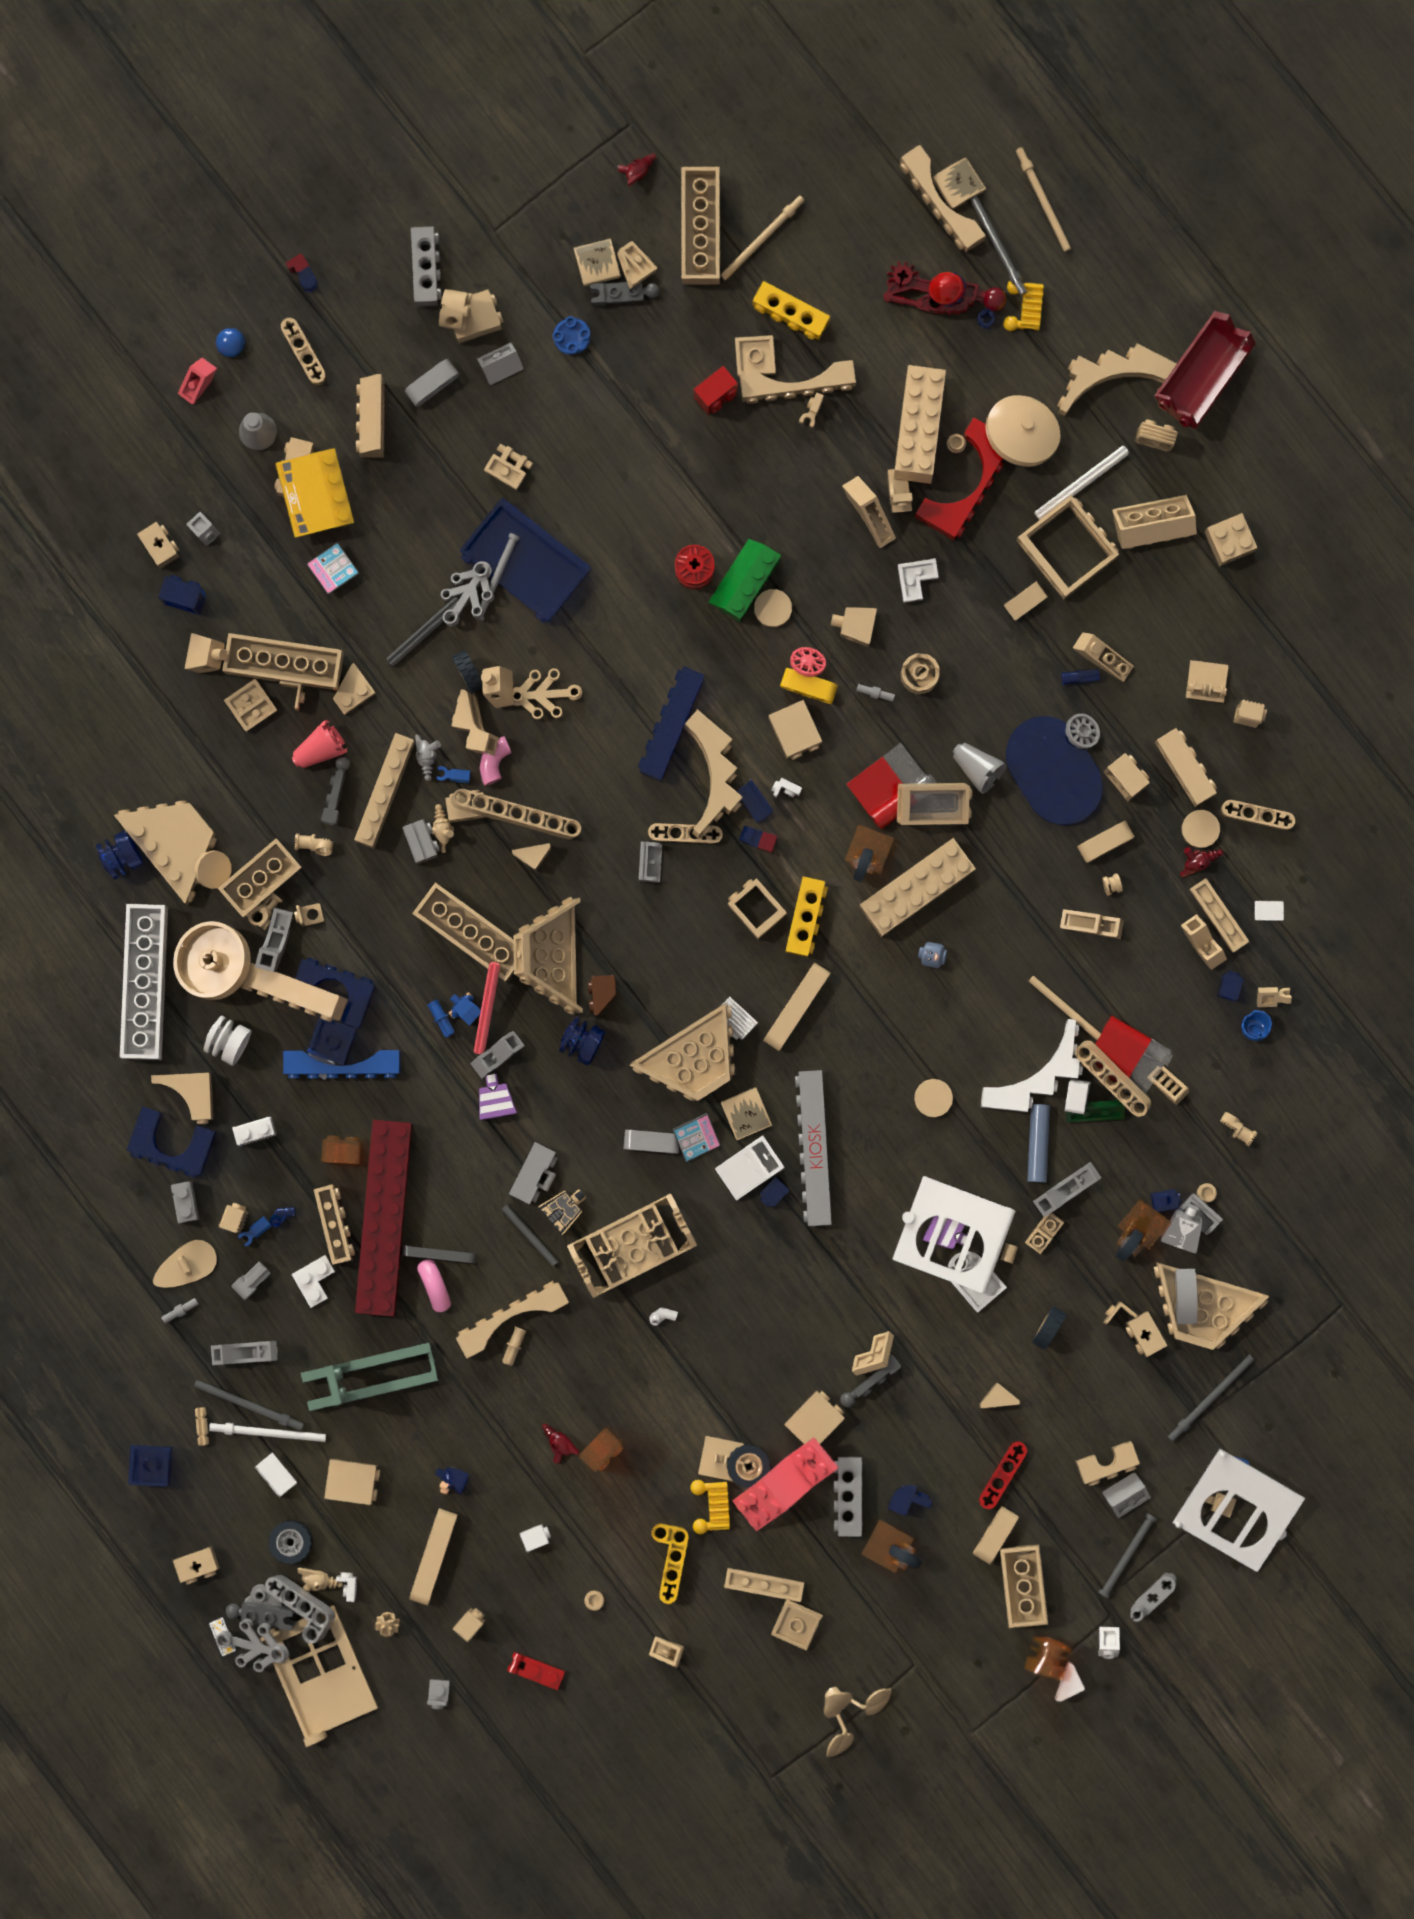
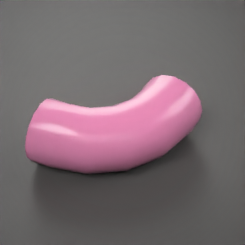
M505 736L499 738L494 756L483 754L481 757L480 773L484 786L491 785L502 779L499 772V763L502 758L512 753Z
M429 1259L422 1261L418 1265L417 1270L426 1288L433 1310L436 1312L448 1310L451 1306V1301L436 1263Z

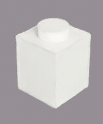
M543 1524L520 1533L527 1552L548 1544V1538H551L548 1527H543Z

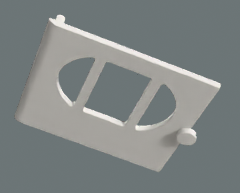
M923 1176L910 1212H905L902 1216L906 1224L892 1260L972 1289L979 1294H985L1015 1210ZM938 1215L939 1218L925 1256L922 1257L916 1247L917 1231L925 1220ZM945 1218L970 1227L954 1270L930 1261ZM977 1230L984 1243L983 1256L973 1269L961 1272L974 1233Z
M1219 1449L1173 1523L1177 1528L1181 1527L1258 1572L1277 1541L1286 1537L1285 1529L1305 1498ZM1228 1490L1208 1524L1204 1526L1200 1515L1204 1501L1215 1492ZM1234 1494H1237L1256 1505L1257 1508L1236 1541L1231 1543L1211 1530ZM1264 1511L1268 1520L1266 1533L1254 1545L1240 1547L1254 1523Z

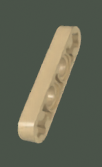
M293 318L284 319L281 323L282 332L309 380L314 385L323 384L326 380L325 371L298 323ZM286 324L294 325L293 330L296 335L292 336L289 329L285 330L287 328ZM302 339L304 341L303 347L296 348L294 341ZM311 355L313 362L311 364L303 363L304 356ZM314 366L318 374L322 373L320 380L313 379L314 373L311 368Z
M1227 800L1221 806L1222 814L1231 819L1281 830H1289L1295 824V817L1285 811L1235 800ZM1232 804V808L1239 809V805L1242 806L1240 816H1237V811H1232L1229 814L1225 807ZM1245 808H1251L1254 811L1252 818L1244 816L1243 811ZM1264 812L1272 814L1273 819L1271 822H1265L1262 819ZM1276 814H1279V819H1284L1287 816L1291 823L1284 826V822L1277 821V825L1274 824Z
M656 823L651 825L648 830L650 839L657 842L716 844L721 841L723 836L722 830L717 826H711L712 828L708 832L712 833V830H716V833L720 834L716 837V840H712L711 836H706V840H702V834L698 839H692L689 833L696 825ZM655 827H658L659 831H665L664 827H668V838H664L665 834H659L656 838L654 834H651V831H654ZM673 828L681 830L679 838L671 837L670 832Z

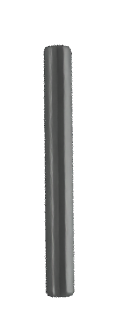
M454 597L388 656V663L391 666H395L442 624L445 611L453 610L459 599Z

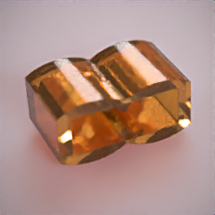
M327 1135V1139L322 1141L321 1162L361 1165L362 1141H358V1137H346V1140H339V1136Z

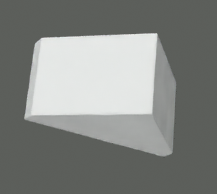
M1077 1079L1070 1080L1065 1111L1084 1114L1091 1082Z
M1067 1662L1055 1696L1057 1701H1063L1085 1690L1071 1662Z

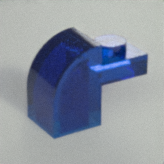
M907 1484L894 1491L887 1508L906 1516L911 1502L930 1508L933 1501L929 1499L930 1495L919 1491L918 1494H915L916 1485Z

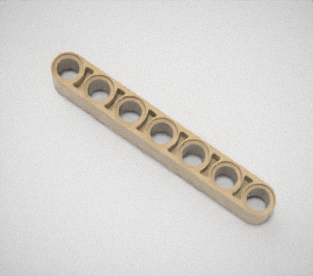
M466 789L457 790L451 797V803L457 809L571 840L581 832V825L576 820ZM463 795L465 803H459L456 796ZM475 800H481L484 807L477 808ZM499 805L502 808V813H495L493 806ZM512 810H517L520 813L519 819L512 816ZM531 815H535L538 817V824H534L531 822ZM550 820L556 822V829L549 827L548 823ZM568 825L575 828V834H570L567 831Z

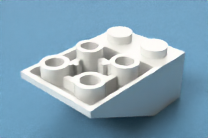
M761 1136L716 1167L715 1170L737 1201L785 1167L764 1136Z

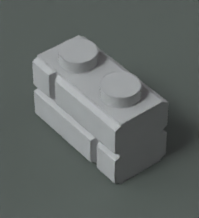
M422 819L403 826L416 864L438 857L437 852L440 849L437 841H432L430 834L433 831L430 822L426 823Z
M188 1181L171 1185L178 1223L200 1220L193 1182Z

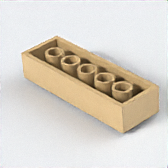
M681 167L682 284H720L719 167Z
M908 365L893 479L929 484L932 482L946 370Z
M228 633L226 646L228 657L224 660L223 672L225 674L276 682L300 683L303 686L338 691L344 657L342 650Z
M952 838L861 903L859 908L882 938L973 873L976 868L955 839Z
M435 883L415 909L413 915L488 969L491 962L499 963V978L507 983L514 974V939Z

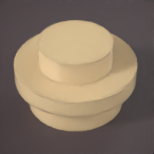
M953 434L948 438L947 447L951 452L960 453L965 449L966 440L962 435Z

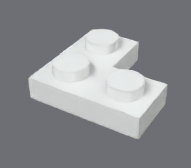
M936 559L898 564L903 603L922 600L920 581L938 579Z
M326 1255L292 1274L310 1308L328 1299L319 1281L334 1273L335 1270Z

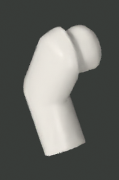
M659 1308L650 1315V1323L657 1326L664 1319L676 1321L678 1312Z

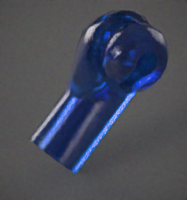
M295 1207L276 1209L270 1218L271 1226L278 1228L285 1217L296 1216Z

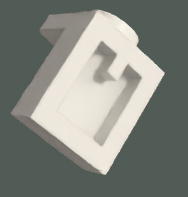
M781 778L780 782L776 780L771 790L774 792L773 797L777 798L781 788L784 789L783 793L788 796L794 797L796 795L799 797L802 787Z
M342 1572L341 1576L336 1577V1581L347 1582V1585H344L343 1596L346 1597V1601L354 1602L356 1600L357 1577H353V1573Z
M1100 1627L1098 1656H1103L1106 1659L1118 1657L1120 1650L1119 1628Z

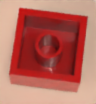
M722 366L694 388V399L707 415L711 412L715 414L722 408L721 405L725 401L730 402L737 396L738 383L727 369Z

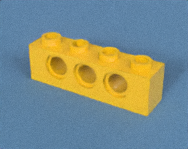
M765 281L762 282L753 299L752 305L755 306V310L763 314L764 312L770 314L771 318L775 321L787 323L789 328L794 331L800 330L804 332V335L812 340H819L830 321L829 315ZM771 300H776L779 305L771 307L768 303ZM793 309L796 313L793 316H788L785 311ZM808 317L812 320V323L805 325L802 319Z
M803 876L785 953L807 958L809 953L813 954L815 943L811 941L813 935H817L819 924H816L817 916L821 917L823 905H820L821 898L826 897L828 887L824 886L825 881ZM814 894L817 901L814 904L808 903L806 901L807 895ZM810 913L813 919L811 922H804L802 915ZM800 931H805L808 934L806 941L798 939L797 934Z

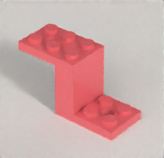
M813 1437L785 1457L757 1483L737 1496L733 1503L749 1521V1524L758 1531L789 1509L814 1485L837 1470L838 1466Z

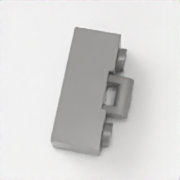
M535 1142L509 1194L530 1205L532 1201L536 1203L540 1195L538 1189L541 1188L548 1192L556 1174L548 1171L549 1167H554L558 1159L555 1157L556 1152ZM546 1173L548 1175L542 1185L539 1183V1181L541 1180L543 1174Z

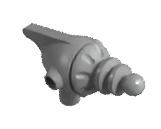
M415 735L416 759L418 764L423 766L421 770L424 771L425 780L429 781L431 780L429 774H432L431 770L433 769L431 765L435 762V750L441 747V743L436 740L429 744L426 740H422L420 735Z

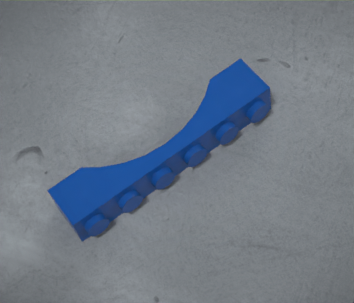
M380 1050L363 1062L345 1066L319 1062L304 1051H283V1074L288 1075V1078L292 1079L300 1078V1075H307V1078H319V1075H327V1078H338V1075H346V1078H358V1075H365V1078H377V1075L384 1074V1078H396V1074H401V1051Z

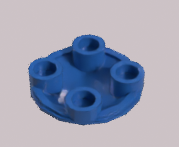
M571 316L561 321L553 333L556 347L561 352L571 355L581 353L586 349L591 337L586 323Z

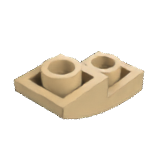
M1036 581L1004 604L1012 618L1017 620L1048 596Z
M1053 1212L1043 1217L1025 1243L1041 1254L1064 1224V1221Z

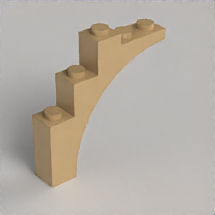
M1136 344L1135 348L1131 347L1126 358L1107 350L1106 354H1101L1097 362L1100 366L1079 356L1077 360H1072L1068 368L1071 371L1069 377L1072 379L1066 388L1069 391L1067 396H1062L1057 405L1060 407L1058 413L1065 416L1082 394L1094 386L1111 379L1142 377L1164 383L1176 366V363L1139 344Z
M697 710L685 723L684 729L695 739L701 748L708 764L710 775L708 805L703 817L692 832L699 838L701 834L705 836L712 828L709 825L714 820L717 822L723 816L722 810L728 815L732 811L735 813L742 805L740 803L742 796L727 784V782L730 784L737 776L735 774L737 767L722 755V753L726 755L732 748L730 745L732 738Z

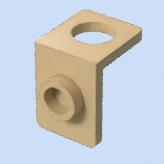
M280 681L279 684L283 687L298 689L295 710L299 711L300 704L304 703L305 700L303 685Z
M319 903L304 907L296 906L297 911L294 914L296 922H300L301 926L304 927L324 921ZM310 909L318 911V917L315 920H310L307 917Z
M1118 1302L1116 1306L1112 1305L1105 1313L1107 1318L1103 1323L1108 1324L1120 1307L1134 1318H1137L1138 1315L1123 1303Z

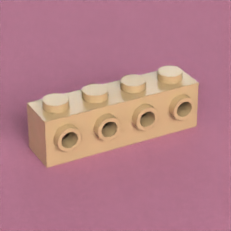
M1175 728L1157 739L1155 744L1194 807L1214 796L1217 793L1215 791L1217 787L1212 779L1208 780L1205 775L1207 771L1203 764H1198L1195 759L1197 755L1193 748L1188 747L1185 743L1186 737L1183 732Z
M329 1185L314 1189L332 1265L353 1260L352 1256L355 1255L353 1244L349 1245L348 1237L351 1235L348 1225H344L343 1218H346L344 1207L339 1205L338 1200L341 1199L339 1188H335V1185Z

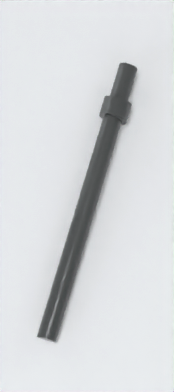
M973 196L970 200L1009 273L1011 283L1015 284L1020 296L1025 295L1027 291L1021 281L1020 273L1016 272L978 197Z
M1248 1355L1185 1419H1182L1177 1424L1178 1427L1168 1438L1174 1442L1183 1432H1186L1206 1408L1254 1361V1358Z
M196 1380L194 1387L274 1419L285 1427L288 1425L301 1431L304 1423L290 1418V1415L277 1413L202 1381Z

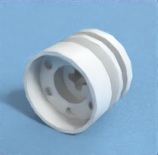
M221 1015L209 1030L203 1051L206 1053L212 1051V1056L216 1057L222 1050L221 1060L234 1066L241 1057L250 1039L252 1030L238 1025L233 1031L234 1021L229 1020L226 1023L227 1018Z

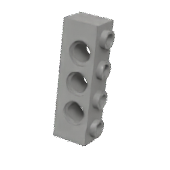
M434 226L411 228L415 306H438V300L442 299L441 288L437 287V281H441L440 269H437L436 262H440L439 251H436V244H439L438 232H435ZM423 245H430L431 248L428 251L424 252L421 250ZM430 263L432 266L428 270H423L422 265ZM427 281L432 283V286L428 289L422 287Z
M838 1457V1461H834L838 1466V1469L834 1471V1473H838V1481H834V1493H838V1500H834V1512H838V1520H834V1532H838V1536H862V1458ZM847 1471L853 1474L851 1482H844L842 1479V1475ZM846 1491L853 1493V1499L850 1502H845L842 1499V1495ZM845 1511L853 1513L851 1521L843 1520L842 1515Z

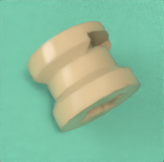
M1118 873L1113 874L1109 878L1107 876L1102 877L1107 896L1111 895L1112 892H1122V884Z

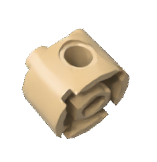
M450 289L444 290L441 302L442 310L440 309L439 316L440 327L461 331L467 330L468 320L466 318L470 319L471 307L468 304H471L472 293Z
M914 654L908 657L903 664L900 673L901 681L910 692L916 695L925 694L931 691L937 684L939 666L930 655Z

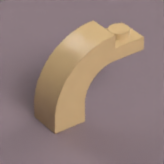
M894 469L888 470V488L892 513L912 511V493H909L908 481L893 479Z

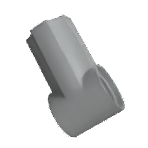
M259 1261L248 1273L236 1280L231 1287L245 1301L271 1273Z

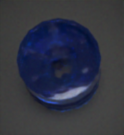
M126 830L114 835L115 845H112L108 839L104 840L107 849L104 848L102 843L96 844L99 859L105 870L114 880L119 878L117 869H119L123 876L126 875L124 865L127 864L133 871L144 865L139 851Z
M576 1016L568 1025L561 1039L559 1053L564 1054L569 1047L570 1050L567 1057H571L577 1051L579 1052L577 1061L589 1066L603 1040L606 1030L594 1025L590 1031H586L588 1021L585 1020L582 1026L578 1027L581 1018Z

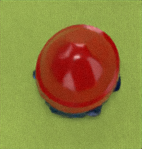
M956 272L940 273L932 279L929 285V294L936 303L950 307L953 306V303H960L966 290L965 281Z

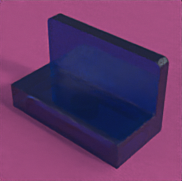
M752 779L736 791L742 796V803L756 823H759L773 813V809Z

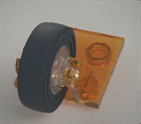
M858 825L845 861L851 863V867L856 868L853 880L862 882L866 872L872 874L874 871L881 874L894 840L893 837Z
M1139 1199L1118 1225L1124 1232L1117 1241L1120 1247L1115 1256L1124 1262L1131 1254L1136 1257L1143 1246L1149 1249L1170 1225L1171 1221Z
M881 1520L878 1521L861 1553L895 1573L898 1567L905 1570L908 1565L919 1569L923 1562L922 1559L913 1555L916 1549L910 1545L914 1538Z

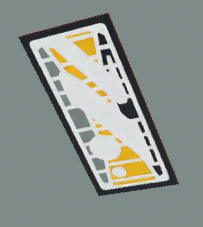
M224 1616L207 1622L215 1642L217 1635L222 1631L230 1632ZM217 1645L222 1658L237 1652L234 1645H230L227 1648H220Z

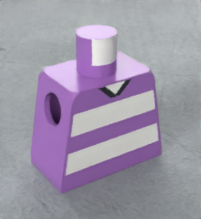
M497 1074L485 1076L487 1087L479 1088L480 1120L517 1114L507 1084L499 1085Z
M938 1215L933 1217L922 1239L923 1241L930 1243L939 1218ZM945 1218L936 1245L953 1249L956 1243L964 1246L967 1235L962 1233L965 1225Z

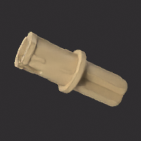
M515 1326L511 1340L507 1342L508 1347L502 1360L503 1363L510 1366L513 1365L517 1353L521 1349L520 1346L527 1332L526 1330Z

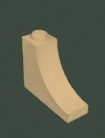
M857 476L842 485L849 501L864 520L879 548L896 539L877 496L860 477Z
M211 1073L151 1076L152 1084L169 1086L185 1099L190 1109L191 1119L197 1121V1124H208V1120H213Z

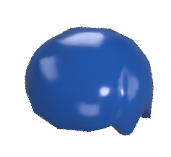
M235 328L224 329L216 338V347L219 353L225 357L239 355L246 343L243 333Z
M1254 1010L1251 1014L1245 1016L1242 1021L1241 1030L1243 1035L1251 1041L1265 1039L1271 1031V1018L1263 1011Z

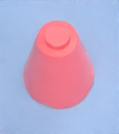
M328 720L323 721L293 752L294 757H292V760L297 767L306 768L347 752V748L343 750L342 747L345 744L343 738L334 726L330 727L328 725Z

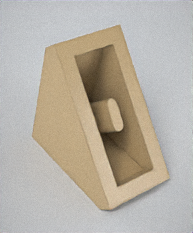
M548 843L512 850L514 857L536 871L550 852L551 845Z
M996 1383L979 1405L980 1408L1018 1405L1020 1402L1000 1384Z
M655 1637L649 1655L674 1667H678L684 1646Z

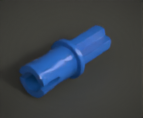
M438 999L429 1003L427 1006L435 1018L434 1022L438 1024L444 1037L453 1035L455 1031L447 1018L448 1014L444 1013Z

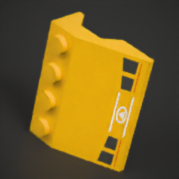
M335 448L275 463L295 538L354 523Z

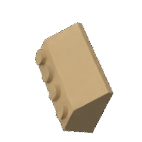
M381 374L360 378V384H357V396H360V403L356 404V412L360 414V422H356V432L360 433V440H356V452H359L361 457H384V380Z
M1187 495L1112 509L1117 536L1122 549L1145 544L1150 545L1155 542L1169 541L1197 534L1195 513Z
M276 838L218 889L239 914L245 917L302 867Z

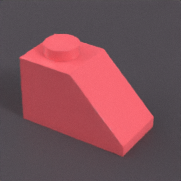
M200 358L190 366L178 394L193 405L211 383L217 368L204 358Z

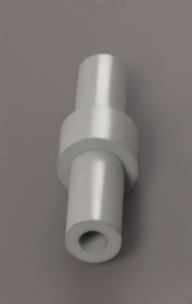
M858 684L856 690L857 692L871 695V698H882L892 702L895 694L881 691V688L874 686L871 688Z
M194 1298L183 1305L179 1304L174 1307L173 1311L161 1318L164 1323L176 1317L180 1318L188 1310L199 1305V1303Z

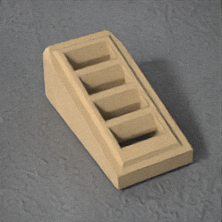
M1161 1064L1147 1076L1175 1105L1189 1093L1188 1087ZM1163 1072L1164 1075L1157 1081L1155 1078ZM1168 1077L1169 1080L1166 1082V1084L1164 1086L1161 1085V1083ZM1173 1083H1175L1176 1085L1170 1091H1168L1167 1089ZM1180 1088L1181 1091L1174 1096L1173 1094Z

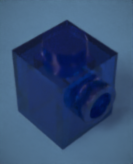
M1175 1189L1150 1193L1153 1212L1179 1208L1178 1204H1181L1179 1192L1176 1193Z

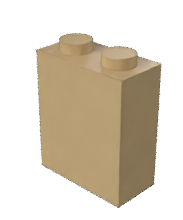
M489 290L472 295L471 304H468L471 307L470 319L466 318L468 320L467 330L454 329L459 344L501 330L500 323H503L500 312L496 313L494 306L497 305L494 294L490 295Z
M804 700L768 715V719L786 759L791 758L795 760L803 756L802 753L807 750L813 752L820 748L819 745L822 744V740Z
M815 1391L784 1425L804 1444L813 1437L821 1444L845 1418L842 1416L844 1412L837 1405L833 1407L828 1402L830 1398L823 1391L820 1393Z
M330 1459L324 1499L371 1505L377 1499L378 1489L374 1488L375 1481L379 1482L380 1470H377L378 1465Z

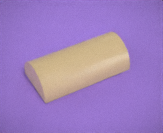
M1039 1545L1000 1549L1009 1628L1048 1624Z

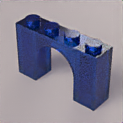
M309 957L307 961L302 959L295 979L314 987L330 979L343 983L348 991V1003L341 1022L361 1029L376 988L372 984L373 980L362 977L361 980L354 978V973L345 970L343 973L337 972V967L329 964L323 967L318 965L319 961Z
M142 1107L127 1147V1151L131 1152L130 1156L139 1159L142 1156L149 1158L148 1162L160 1165V1162L168 1164V1169L178 1172V1169L185 1170V1175L194 1178L197 1175L202 1176L217 1132L196 1126L187 1150L178 1156L170 1157L158 1149L155 1140L163 1113Z

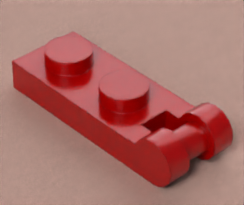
M513 1653V1661L508 1666L507 1671L558 1690L565 1671L520 1653ZM520 1662L526 1663L524 1670L518 1668Z

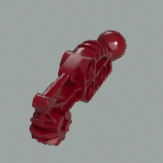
M899 261L897 262L898 268L893 265L890 267L892 272H887V276L890 278L886 281L889 289L884 293L883 297L886 303L907 304L932 315H944L946 313L948 316L951 314L960 315L962 312L966 313L968 308L974 305L975 301L983 302L984 306L991 311L1001 310L1007 302L1005 292L998 287L982 291L978 290V284L963 281L964 292L957 302L950 305L940 304L938 308H932L930 303L934 300L929 293L931 281L920 279L919 272L913 271L915 266L911 265L908 268L907 261L904 262V266H901ZM902 274H905L904 281H902L901 289H899L901 283L900 277L902 276ZM911 290L927 294L917 301L897 296V294Z

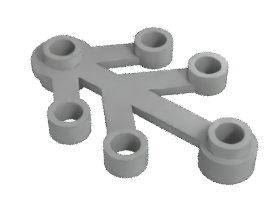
M478 562L474 565L473 570L454 573L451 576V581L456 586L461 585L464 580L473 579L469 584L442 590L441 597L447 602L451 601L454 596L462 594L453 610H447L443 614V620L448 626L458 624L459 614L469 599H471L472 615L478 619L483 617L484 610L480 606L476 589L480 582L483 589V600L487 603L494 600V594L490 590L488 578L492 573L491 566L488 563ZM485 569V572L480 574V571ZM456 577H460L459 581H454ZM446 593H450L448 597H444ZM487 594H491L489 598H485ZM476 610H481L479 614H475ZM455 617V620L450 622V618Z
M248 1618L243 1619L239 1626L251 1641L233 1637L228 1631H222L216 1637V1643L220 1648L234 1645L251 1650L246 1654H240L236 1658L235 1663L239 1667H244L251 1659L261 1653L268 1654L266 1658L258 1659L254 1662L253 1668L257 1672H262L272 1662L282 1663L289 1656L287 1647L277 1643L271 1635L269 1624L262 1623L257 1629L258 1634L263 1636L269 1646L262 1643L252 1629L253 1622Z

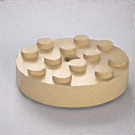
M203 922L189 929L180 939L174 953V971L179 983L186 991L203 999L218 1000L233 994L244 983L250 969L251 956L246 940L236 929L219 922ZM213 957V961L216 962V963H213V962H212V963L210 964V960H211V958Z

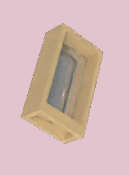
M965 783L898 784L897 822L901 825L968 824L971 818L969 800L972 799V789Z

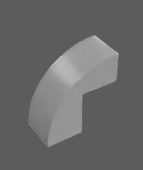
M512 1031L502 1037L489 1050L479 1055L470 1064L482 1079L510 1059L525 1045L516 1033Z
M1176 1269L1175 1287L1177 1295L1175 1313L1177 1324H1197L1195 1269Z

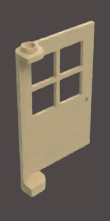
M334 1605L330 1607L335 1612V1620L330 1628L336 1641L316 1650L313 1644L308 1643L311 1652L293 1660H290L288 1656L287 1660L282 1663L273 1662L305 1737L303 1741L306 1747L327 1737V1730L378 1708ZM321 1613L322 1620L326 1622V1615ZM305 1618L297 1621L292 1630H276L274 1627L271 1628L270 1633L277 1643L284 1645L283 1640L303 1632L309 1621ZM261 1637L260 1640L269 1646L264 1637ZM338 1644L346 1664L325 1673L317 1653ZM313 1655L321 1675L301 1684L292 1664Z

